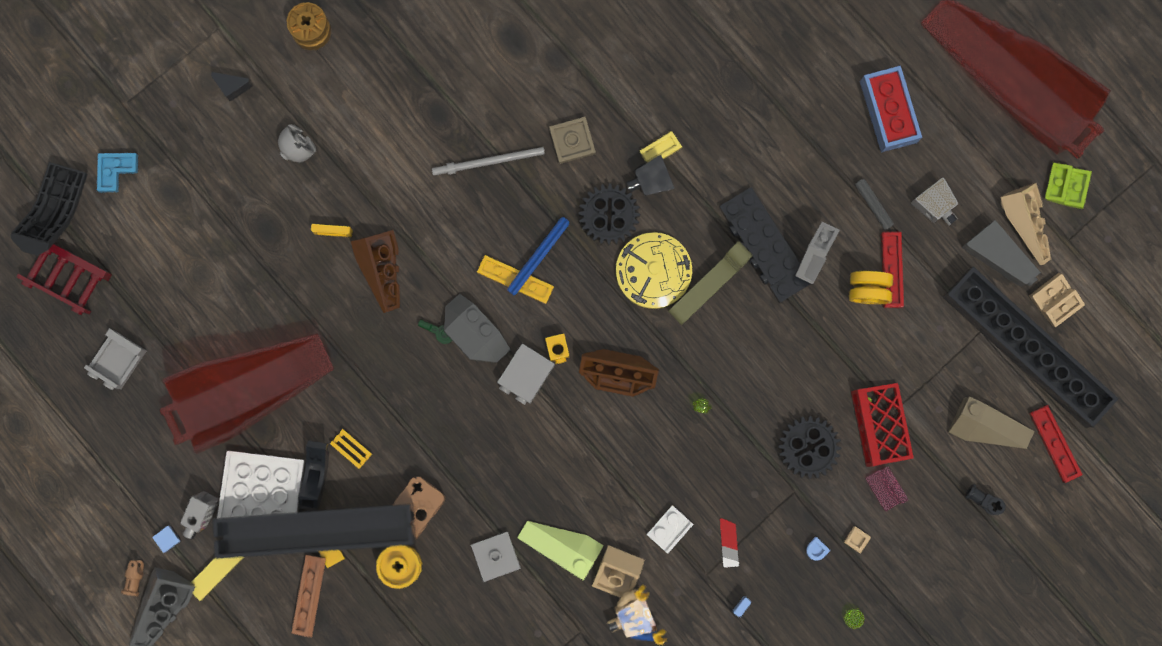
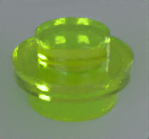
M701 398L693 401L692 404L694 405L693 410L700 413H708L712 406L708 404V400Z
M850 609L846 612L844 620L848 627L857 629L863 625L864 615L860 610Z

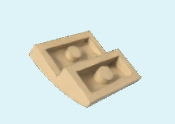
M1062 273L1056 274L1029 295L1036 307L1053 327L1060 325L1085 305L1077 291L1070 287Z

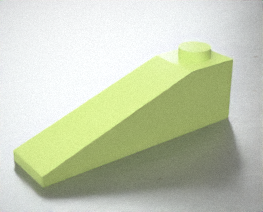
M527 521L517 537L582 580L586 577L603 548L602 544L587 535Z

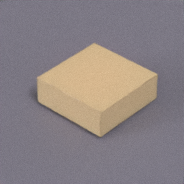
M853 526L844 543L858 553H861L871 537Z

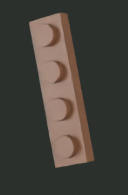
M312 555L305 556L292 628L293 634L312 637L326 558Z

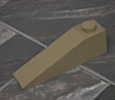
M970 396L963 398L948 433L965 441L1027 449L1035 432Z

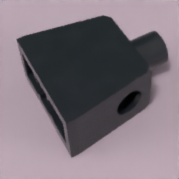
M661 154L655 155L635 168L633 172L636 178L626 182L630 192L641 189L644 196L674 189Z

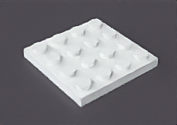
M227 451L217 518L298 512V494L302 486L305 460Z

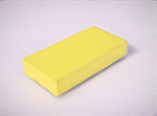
M671 131L640 150V153L645 161H648L657 154H661L662 158L665 159L681 149L682 146Z

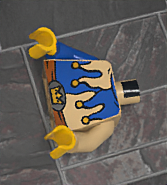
M641 585L638 590L625 592L615 607L618 617L607 621L611 632L623 628L626 637L655 641L660 645L663 644L667 638H662L661 636L666 632L664 629L656 632V624L646 603L650 593L645 594L642 592L646 587Z

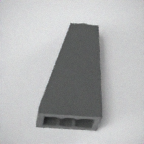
M996 220L962 246L965 251L1020 287L1025 285L1031 286L1038 280L1036 276L1041 273Z

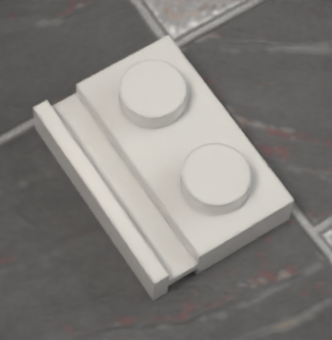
M671 506L646 535L666 553H669L693 526V523L674 506Z

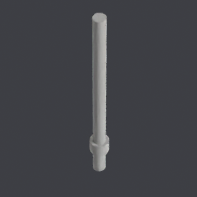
M540 147L456 164L454 162L446 163V166L432 168L433 176L448 173V175L455 174L456 171L544 155L545 153L544 148Z

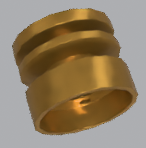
M309 2L300 3L294 6L288 13L286 20L287 28L301 48L318 50L326 45L331 36V25L319 6Z

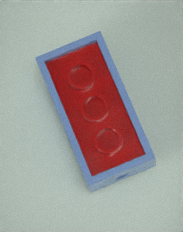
M901 66L864 75L860 83L881 152L918 143L922 135Z

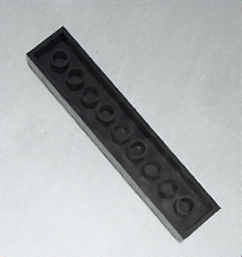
M975 267L968 269L942 297L1085 428L1094 427L1119 399Z

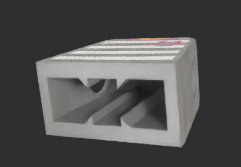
M205 491L191 497L181 524L186 527L183 533L185 537L194 539L197 532L202 531L208 526L220 499Z

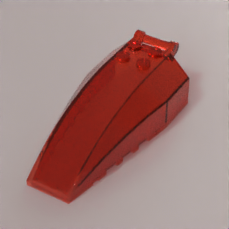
M318 334L278 343L254 351L199 363L162 379L173 403L161 408L159 411L167 421L174 437V444L179 445L190 439L194 452L199 454L236 437L334 370V367ZM174 410H177L187 432L181 435L171 413Z

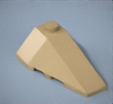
M1033 183L1001 197V207L1005 210L1006 216L1038 263L1044 265L1051 260L1048 237L1043 234L1045 218L1040 216L1039 208L1043 207L1037 184Z

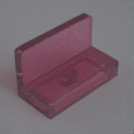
M888 466L879 469L865 478L884 511H888L896 505L903 504L909 500Z

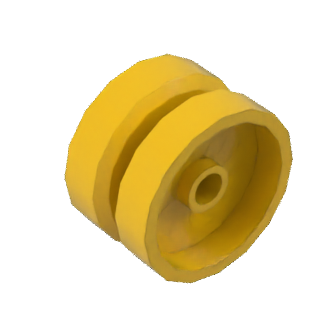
M858 271L850 274V284L856 288L849 291V301L862 304H889L892 302V292L885 289L893 285L892 274L875 271Z
M409 545L386 548L377 560L376 570L378 577L385 585L391 588L400 589L411 585L418 579L422 571L420 554ZM397 563L403 564L404 567L398 569Z

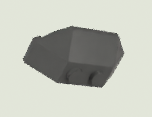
M459 294L445 306L444 332L470 360L497 363L511 351L499 330L473 302Z

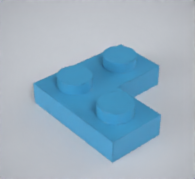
M98 154L97 191L118 192L119 174L138 173V154Z

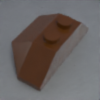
M606 349L582 354L579 373L595 389L632 397L655 388L659 372L658 368L641 356Z

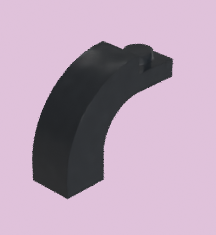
M307 442L305 474L298 494V508L318 511L329 463V451H327V444Z

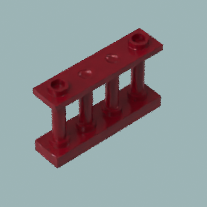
M53 244L49 250L38 256L27 277L18 274L17 278L22 280V285L30 289L34 286L72 306L71 310L75 313L90 315L91 311L84 308L98 281L101 282L102 279L109 281L112 274ZM53 252L58 255V261L44 286L34 280L48 255H51ZM70 261L75 264L73 267L75 269L59 295L52 291L51 288L65 263L68 264ZM87 270L91 272V279L76 304L67 298L81 273Z

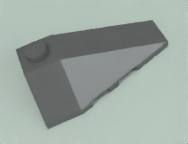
M154 567L144 593L129 646H153L163 634V630L167 625L173 622L179 611L188 605L195 585L174 571Z

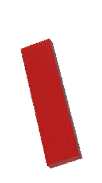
M882 232V272L893 275V285L885 288L892 292V302L883 304V308H903L901 232Z
M1045 405L1030 412L1029 415L1062 482L1067 483L1082 476L1049 406Z

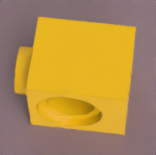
M560 334L545 338L551 362L555 361V364L567 362L566 358L570 357L565 335ZM561 345L564 350L562 354L556 355L552 351L553 347Z

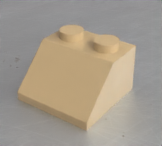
M608 545L592 587L621 598L625 592L634 589L645 560Z

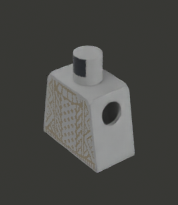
M944 177L911 202L933 223L942 217L949 226L958 219L951 211V209L958 205V201Z

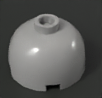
M292 124L288 125L280 133L278 147L280 155L285 160L300 163L309 159L315 153L316 148L312 140L308 136L305 139L301 135L303 131Z

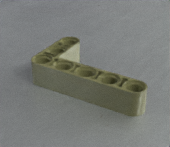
M740 241L737 242L726 253L725 257L668 312L683 325L753 255Z

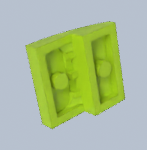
M1053 163L1045 200L1084 209L1092 171Z

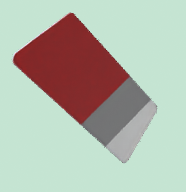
M720 518L723 566H739L736 524Z

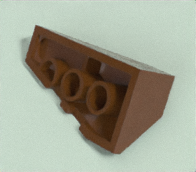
M390 230L351 241L355 259L383 313L400 308L399 284L397 283L399 266H396L398 245L394 231Z

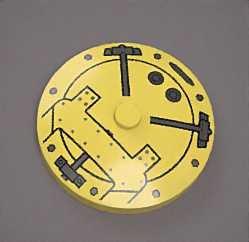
M662 233L639 235L629 241L619 254L616 264L618 285L623 294L638 306L659 309L672 305L684 295L691 282L692 264L689 254L679 241L669 235Z

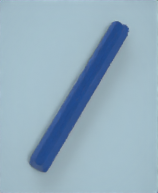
M560 218L508 286L507 291L516 295L569 226L570 222L566 218Z

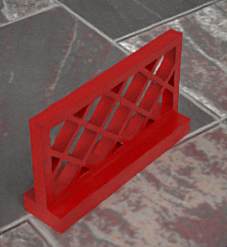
M893 383L851 391L866 467L913 459L899 384ZM888 388L894 389L895 396L892 401L884 396ZM872 391L879 396L874 404L868 400L867 392ZM881 398L889 403L885 412L877 407ZM892 406L899 413L896 420L888 415ZM874 409L882 414L878 423L872 419L871 414ZM885 417L893 422L889 431L881 426ZM896 425L902 429L903 434L900 438L892 434ZM878 428L886 433L882 442L875 435ZM889 436L897 441L893 450L885 445ZM900 444L906 447L907 456H900L896 453ZM882 447L890 452L886 460L880 459L879 452Z

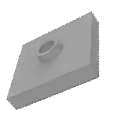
M508 532L471 545L484 582L521 569Z

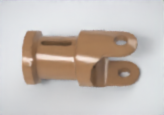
M132 560L129 562L128 569L125 572L126 582L124 590L121 591L122 594L139 596L140 580L143 579L144 573L143 561Z

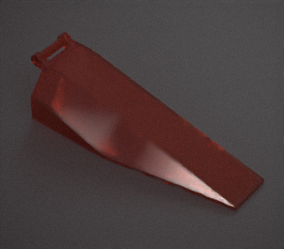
M942 0L921 22V25L999 104L1042 144L1057 155L1068 150L1075 158L1079 159L1083 155V151L1096 136H1100L1104 132L1103 127L1096 123L1094 118L1106 103L1111 90L1050 47L1028 36L1024 37L1016 33V30L1000 25L998 21H992L983 17V14L971 10L955 0ZM1089 127L1092 131L1078 146H1075L1073 144L1075 140Z

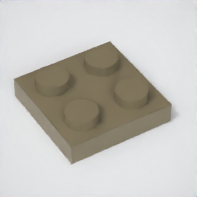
M586 117L549 127L559 164L596 154Z

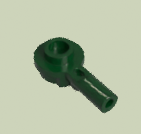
M422 319L419 321L418 326L436 334V338L440 343L449 344L452 342L450 337L444 332V325L437 327Z

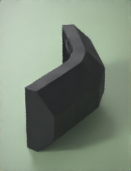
M49 162L36 202L31 211L11 232V240L23 252L38 256L49 250L61 236L76 212L88 174Z

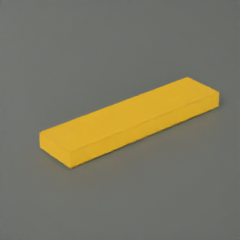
M484 255L477 270L478 274L507 287L520 272ZM530 276L518 292L547 304L554 286Z

